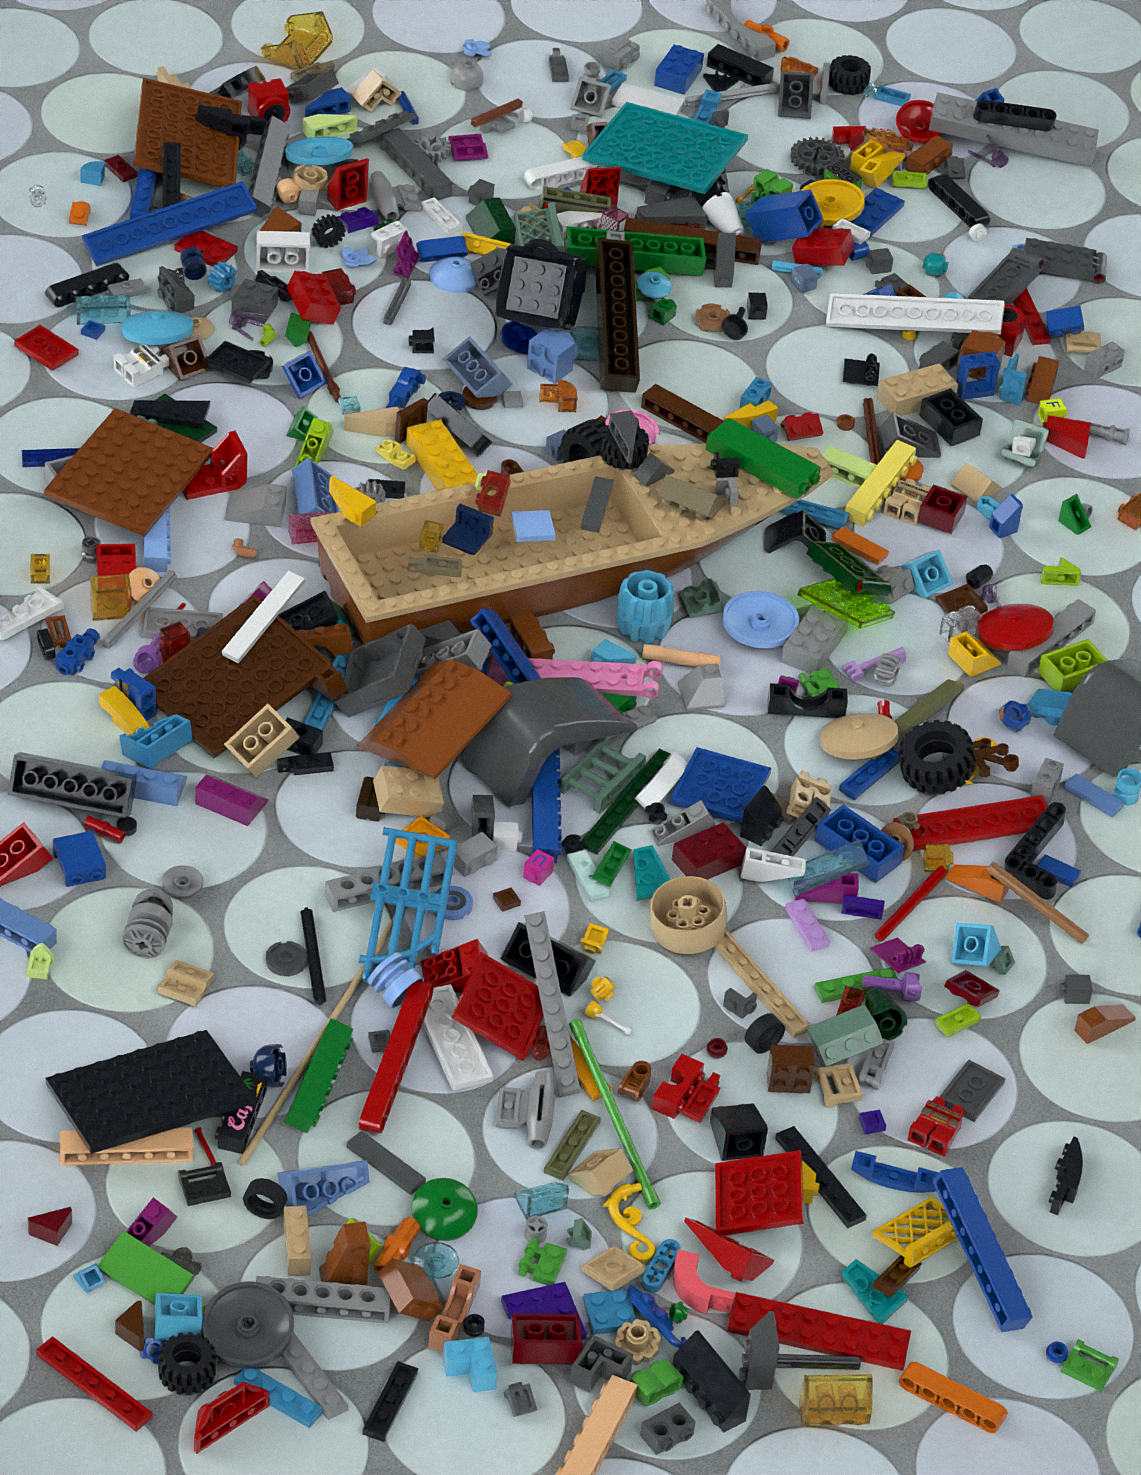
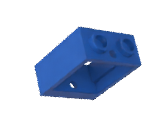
M994 351L961 356L956 382L958 383L957 394L963 400L994 396L1000 361ZM987 366L984 380L967 382L969 369Z

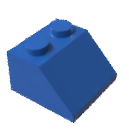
M1081 305L1046 311L1049 337L1058 338L1064 336V334L1071 333L1075 335L1084 331Z

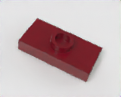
M119 155L104 160L105 166L122 182L138 177V172Z

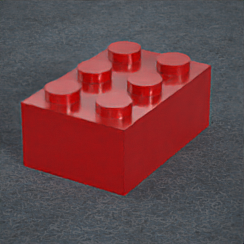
M814 229L808 237L797 238L792 246L795 263L802 265L808 263L809 265L844 266L854 248L851 229Z
M294 270L287 289L301 319L334 324L341 306L327 277L323 274Z

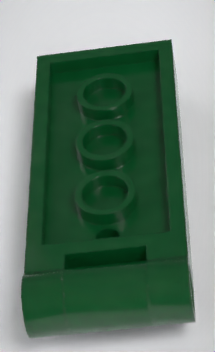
M811 541L806 554L812 558L815 564L820 565L824 572L831 574L835 581L842 583L847 591L877 596H888L890 594L891 584L888 581H884L840 543Z

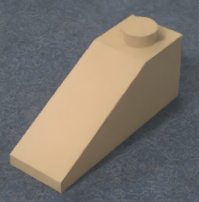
M398 407L345 414L344 430L382 437L395 436L396 414L399 409Z

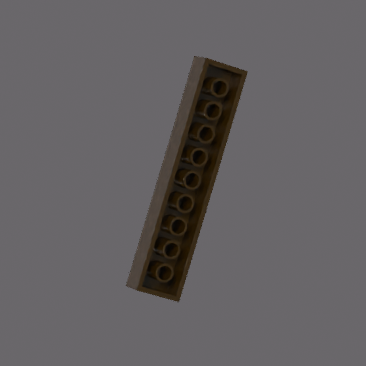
M598 238L594 257L600 388L602 390L636 393L640 381L633 241Z

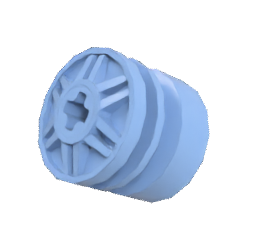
M399 952L382 961L367 980L370 986H375L374 990L377 993L386 989L382 999L392 1009L403 1003L411 984L416 981L423 982L424 980L414 968L405 972L409 962L403 960V955Z

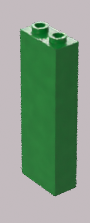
M730 418L707 436V451L712 454L719 452L720 458H739L740 469L796 499H799L803 494L805 495L813 485H817L820 481V466Z

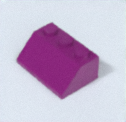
M205 775L196 786V805L246 826H249L268 802V799L215 776Z

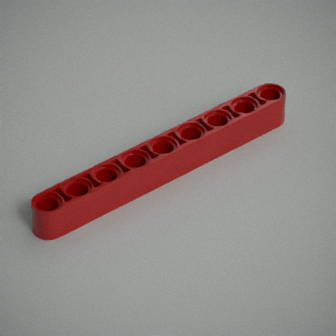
M416 981L407 990L362 1110L359 1130L379 1134L384 1130L432 1000L434 991L432 983Z

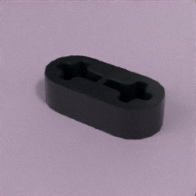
M48 629L37 630V640L44 659H55V647Z

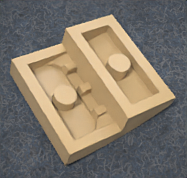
M176 960L168 968L165 979L158 985L157 993L196 1006L211 984L215 973Z

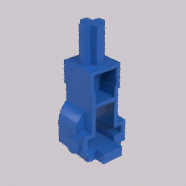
M404 367L396 384L389 392V403L386 408H405L412 395L420 388V384H425L426 375L421 374V370Z

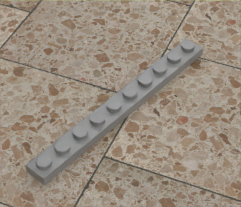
M545 911L524 915L559 1095L564 1097L581 1093Z

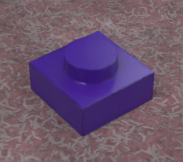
M880 1110L859 1113V1121L865 1134L886 1131L887 1125Z

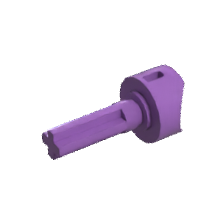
M157 632L150 645H144L138 649L133 659V666L139 673H151L160 666L162 662L160 649L166 637L164 633L160 634Z
M905 972L902 980L864 975L862 979V987H880L883 990L900 991L902 1000L919 1001L922 992V986L919 983L920 975L917 973Z

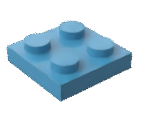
M628 1288L584 1294L583 1300L593 1335L617 1332L625 1322L632 1324L636 1320L632 1303L629 1300Z

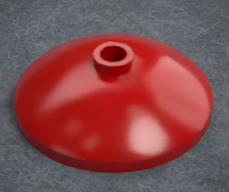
M913 100L905 103L899 109L896 116V126L902 136L912 142L927 143L935 136L940 137L942 135L940 132L929 130L934 103L926 100Z

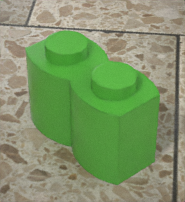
M668 1359L655 1361L648 1369L636 1371L632 1375L630 1382L637 1384L636 1396L645 1406H650L660 1401L663 1397L670 1396L680 1390L684 1377Z

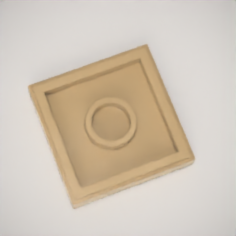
M613 1246L582 1265V1272L611 1291H615L644 1273L645 1265L618 1247Z

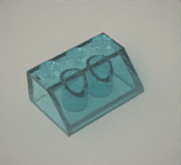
M129 295L75 297L74 300L77 325H85L89 320L101 324L122 323L124 319L131 316Z

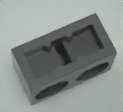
M679 1402L643 1421L640 1436L657 1455L663 1451H669L674 1445L682 1441H688L694 1434L696 1421Z

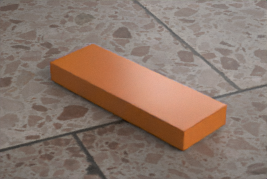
M843 526L832 536L833 542L840 543L848 550L877 565L889 553L885 548Z

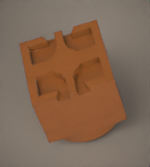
M972 330L962 345L961 356L994 351L1001 367L1002 357L1005 354V341L995 333H980ZM987 366L969 369L968 377L984 380Z

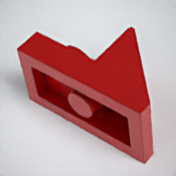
M833 126L831 142L849 144L850 151H853L864 142L866 126Z

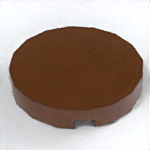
M467 386L462 391L465 405H471L477 410L492 408L498 402V396L477 398Z

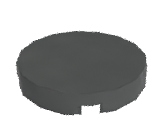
M287 941V943L277 942L266 951V965L270 971L279 976L289 977L297 975L307 965L306 951L300 944L292 941Z

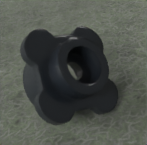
M655 802L645 807V812L648 813L650 822L655 823L657 820L667 819L668 815L665 813L663 804Z
M570 834L562 841V846L566 848V854L584 849L585 846L581 843L579 835Z

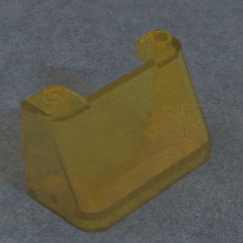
M323 11L291 15L285 23V30L288 36L278 45L265 43L261 47V51L267 60L297 70L314 64L333 41V35Z

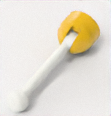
M591 1001L586 1008V1016L592 1019L602 1017L623 1030L625 1035L632 1033L630 1027H624L603 1014L602 1006L596 1001Z

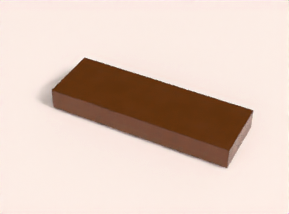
M900 1255L874 1281L873 1288L893 1297L920 1270L922 1263L920 1262L910 1268L904 1264L905 1257Z

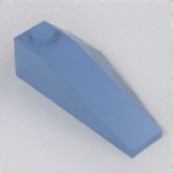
M367 1160L277 1172L279 1185L287 1193L288 1200L286 1206H306L307 1215L320 1211L324 1206L336 1202L340 1197L350 1194L370 1182Z

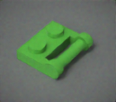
M1078 1339L1063 1364L1061 1372L1102 1392L1114 1372L1119 1358L1105 1355L1085 1345L1084 1341ZM1081 1352L1108 1366L1105 1368L1095 1362H1092L1080 1356L1079 1354Z

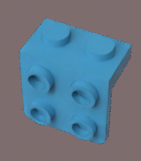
M1015 354L1013 358L1009 359L1007 368H1004L1001 378H1004V380L1000 384L999 392H1001L1000 400L1020 406L1028 374L1016 371L1019 354Z

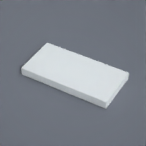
M622 83L614 95L611 105L622 108L626 102L678 115L685 99Z

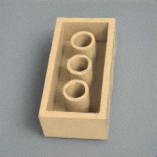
M939 363L879 380L876 397L890 414L894 412L904 416L920 411L923 398L950 388L957 394L958 383Z

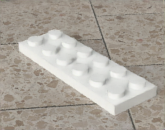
M449 984L434 988L432 1000L423 1021V1027L452 1091L493 1082V1074L473 1031L451 1018L458 998L452 985Z

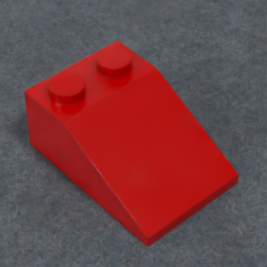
M368 158L339 166L335 170L327 186V200L337 211L367 202Z
M24 822L0 841V886L38 872L54 859Z

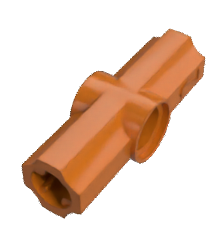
M749 19L745 21L744 26L768 35L776 43V49L782 52L787 50L790 40L774 32L772 26H761Z
M412 1217L403 1218L394 1234L390 1233L388 1235L383 1251L374 1263V1270L377 1273L392 1258L398 1260L406 1259L411 1249V1243L420 1231V1224H418L416 1219Z

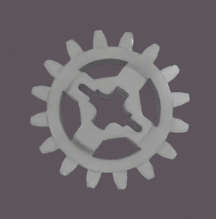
M425 134V137L419 136V139L415 141V145L432 162L434 160L440 162L441 158L445 160L446 156H450L451 145L450 141H446V137L440 138V135L431 134V136Z

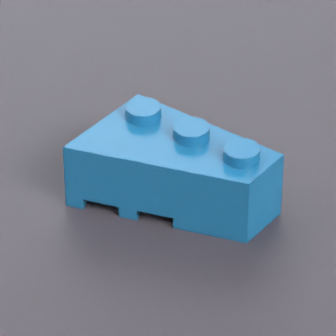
M174 714L153 722L154 726L147 729L140 727L136 729V733L126 736L125 733L119 735L122 755L148 768L154 767L193 740L190 720Z

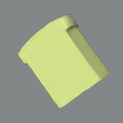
M40 943L30 953L26 977L47 980L51 964H54V956L44 943Z

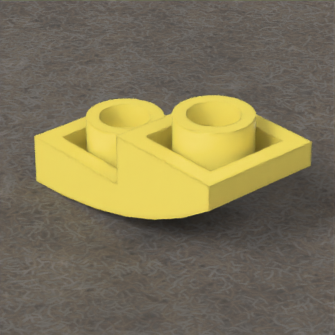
M387 439L375 447L379 455L400 469L405 470L416 462L415 455L402 451L401 444Z

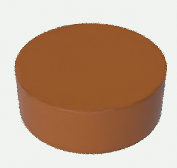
M848 414L838 416L836 425L839 429L849 431L854 428L855 419Z

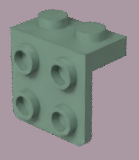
M1016 419L1007 446L1002 448L1000 455L1004 456L1008 461L1015 462L1016 460L1021 462L1025 467H1035L1040 462L1049 430L1033 423ZM1025 436L1036 439V445L1030 457L1012 453L1014 437Z

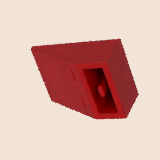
M621 167L587 169L580 186V192L611 197L610 210H616Z
M97 544L98 600L133 599L127 590L126 581L130 572L136 569L135 544Z
M475 939L421 960L424 982L432 983L434 988L451 984L454 992H462L478 955L481 952L486 955L488 953L480 941Z

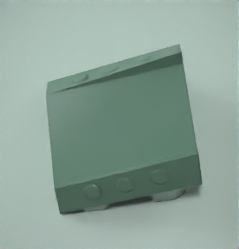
M710 578L702 580L700 586H688L679 591L690 617L724 611L726 603L717 582Z

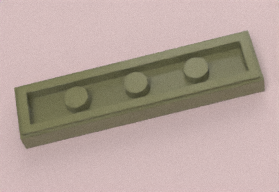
M581 1110L544 1167V1173L564 1181L599 1126L601 1117Z

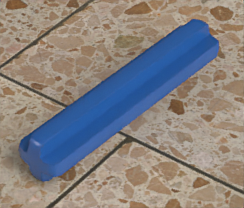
M402 90L398 101L407 113L414 111L416 118L410 120V123L412 125L418 124L419 117L406 93Z

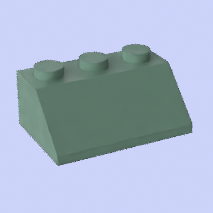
M865 1004L806 1028L822 1067L884 1043L878 1026Z

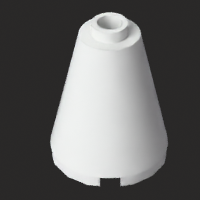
M723 192L721 193L722 196L719 197L715 195L704 204L703 209L707 214V220L722 233H736V235L743 236L744 227L733 197L729 193Z

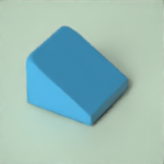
M96 1263L73 1275L86 1293L107 1283Z

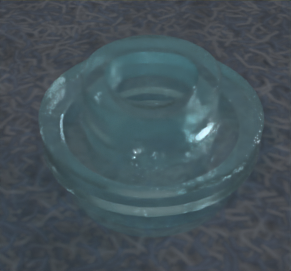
M873 82L867 85L863 90L865 97H873L878 92V85Z

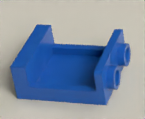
M93 831L53 838V855L59 859L65 875L66 887L106 878V864Z

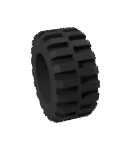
M591 419L568 429L563 435L560 444L563 463L601 455L603 431L609 425H606L603 421Z
M934 720V722L930 723L929 721L923 722L921 726L916 725L912 731L909 730L905 734V738H902L898 748L901 772L905 782L913 789L917 788V791L922 793L928 792L929 795L939 793L941 795L947 791L953 792L958 786L962 787L966 783L965 780L968 781L975 770L976 761L971 737L965 729H961V726L956 723L952 724L950 721L940 722V720ZM937 752L951 754L950 757L940 762H927L923 760L926 756Z

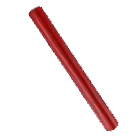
M939 866L877 930L875 938L880 942L884 941L948 873L947 869Z

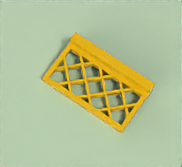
M932 1197L878 1227L872 1233L874 1238L905 1257L904 1264L910 1268L958 1240L951 1221L942 1220V1218H949L943 1204ZM929 1206H932L933 1208L937 1209L938 1211H936V1210H926V1208H928ZM912 1216H923V1219H914V1218H911V1217H912ZM927 1217H938L939 1220H929ZM904 1224L908 1225L909 1228L897 1227V1225ZM912 1225L924 1226V1229L912 1228ZM927 1226H934V1227H938V1228H936V1229H928ZM883 1233H894V1236H886ZM897 1234H909V1237H898ZM913 1235H924L921 1238H913ZM898 1243H901V1244H909V1245H907L906 1248H904V1247H902L901 1245H899Z

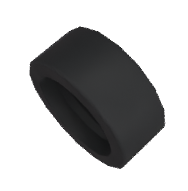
M764 1014L749 1026L744 1036L745 1042L757 1054H763L770 1050L771 1045H777L785 1033V1025L774 1014Z
M264 1178L251 1181L243 1196V1203L247 1210L263 1219L279 1217L288 1200L287 1193L278 1183ZM256 1194L263 1195L272 1200L274 1203L266 1202L259 1198Z

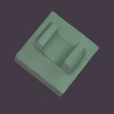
M1001 946L1000 952L989 964L990 967L997 968L999 974L1006 975L1015 964L1009 946Z
M583 1218L574 1220V1227L567 1229V1233L571 1237L566 1239L567 1243L570 1246L578 1244L582 1250L590 1249L592 1230Z

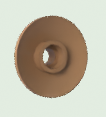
M898 822L885 825L881 831L897 842L900 839V843L905 846L902 861H905L910 857L914 848L911 832L905 825Z

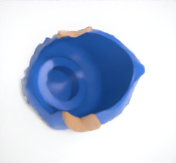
M1010 700L999 709L1000 721L1006 727L1016 732L1021 731L1031 721L1032 712L1028 704H1020Z

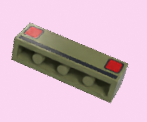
M543 186L539 209L548 208V203L555 202L557 214L566 211L607 213L609 215L611 197Z

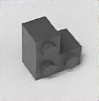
M593 1335L571 1367L570 1383L590 1393L600 1377L609 1381L611 1376L614 1375L625 1380L631 1372L633 1354Z

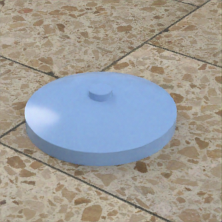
M748 591L734 596L727 602L723 611V625L732 638L744 645L755 648H775L787 642L799 625V615L796 608L788 600L777 594L765 591Z

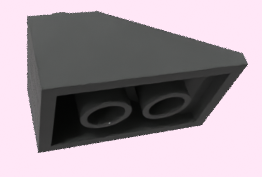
M781 71L778 117L811 119L814 73Z
M894 412L880 426L884 448L887 452L895 441L899 440L915 447V456L940 458L941 452L935 431Z

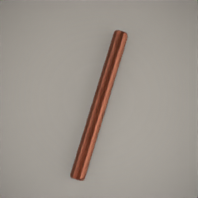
M864 398L863 408L870 461L878 465L881 461L873 399Z

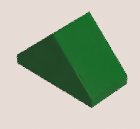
M1078 494L1062 501L1058 520L1061 524L1076 535L1092 527Z

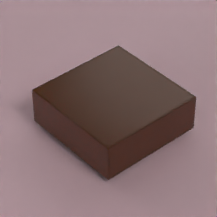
M512 887L493 893V899L502 912L521 905V900Z

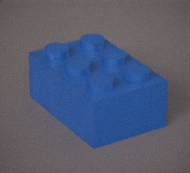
M674 44L656 69L654 86L685 95L702 71L704 53Z

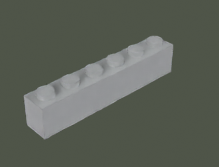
M1077 599L1072 604L1070 603L1061 613L1058 612L1053 618L1054 632L1051 637L1038 646L1025 650L1009 651L1007 666L1023 677L1028 676L1039 667L1041 655L1063 648L1094 623L1096 609L1080 599Z

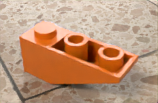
M954 865L946 876L947 880L998 903L1003 900L1009 891L1008 887L987 872L989 866Z

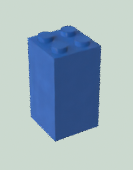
M812 190L761 196L745 213L754 237L763 239L762 243L808 237L824 220Z

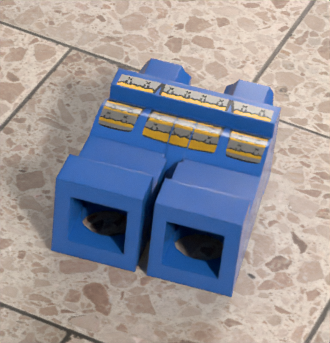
M121 668L112 671L111 679L115 681L113 686L115 685L124 693L145 720L148 721L156 716V687L134 673L131 668L123 671Z

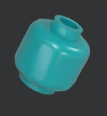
M931 252L928 256L925 255L922 269H925L926 274L940 277L943 272H947L949 262H946L945 255Z

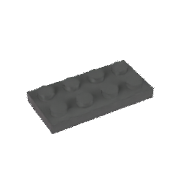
M405 110L398 114H391L387 119L378 120L374 125H368L363 127L361 131L349 134L350 137L347 140L351 141L353 145L366 142L416 118L414 111L407 113Z

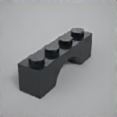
M770 683L767 711L768 714L839 718L846 715L848 704L847 689L828 687L818 696L803 697L794 693L788 684Z

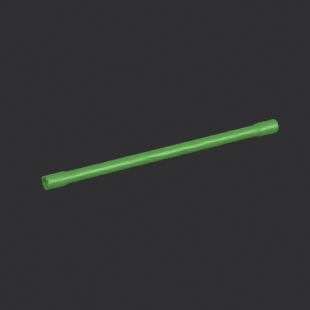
M574 1019L569 1023L571 1031L580 1046L636 1178L642 1186V1194L649 1209H655L660 1206V1200L654 1187L651 1185L588 1041L584 1026L580 1019Z

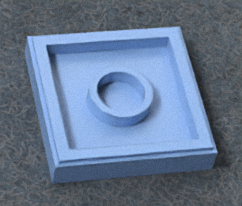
M549 510L511 512L517 542L555 540V531Z

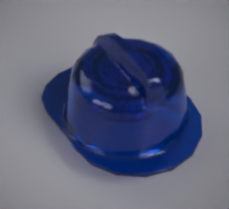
M510 321L503 326L499 335L505 347L528 355L529 340L535 337L537 332L529 326Z

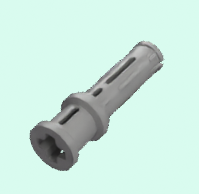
M1095 423L1090 424L1089 434L1107 437L1109 441L1117 440L1127 444L1130 433L1129 428L1121 429L1116 428L1115 425H1110L1109 427Z

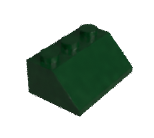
M500 197L482 200L466 215V220L474 235L515 244L516 227Z

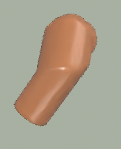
M235 538L233 540L232 548L239 556L256 558L257 549L243 546V539Z

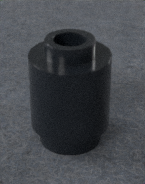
M987 564L979 565L966 574V582L973 589H978L991 580L993 570Z

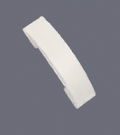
M674 750L665 760L664 765L652 780L643 787L635 799L644 808L652 803H659L681 777L688 763Z

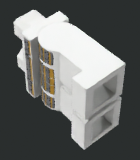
M142 344L140 348H134L130 353L123 356L120 353L113 356L114 370L125 378L133 388L155 378L157 375H163V368L169 366V357L166 354L160 356V350L156 345L148 347Z

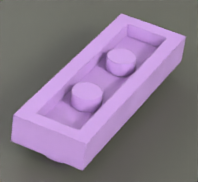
M800 899L786 903L785 909L810 951L829 947L830 940L806 900Z

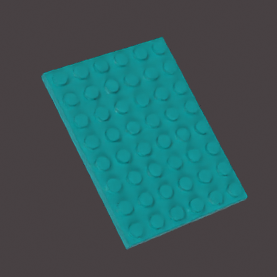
M626 102L582 154V160L607 168L621 167V172H627L668 185L706 194L748 141V134Z

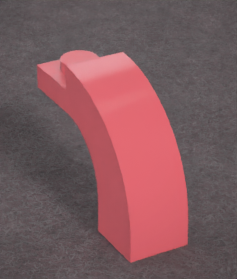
M678 1249L673 1271V1284L682 1301L692 1309L706 1315L709 1308L731 1313L735 1293L703 1283L697 1275L700 1255Z

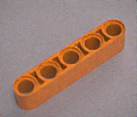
M910 1362L898 1380L899 1385L909 1393L989 1433H996L1008 1415L1003 1405L917 1362Z

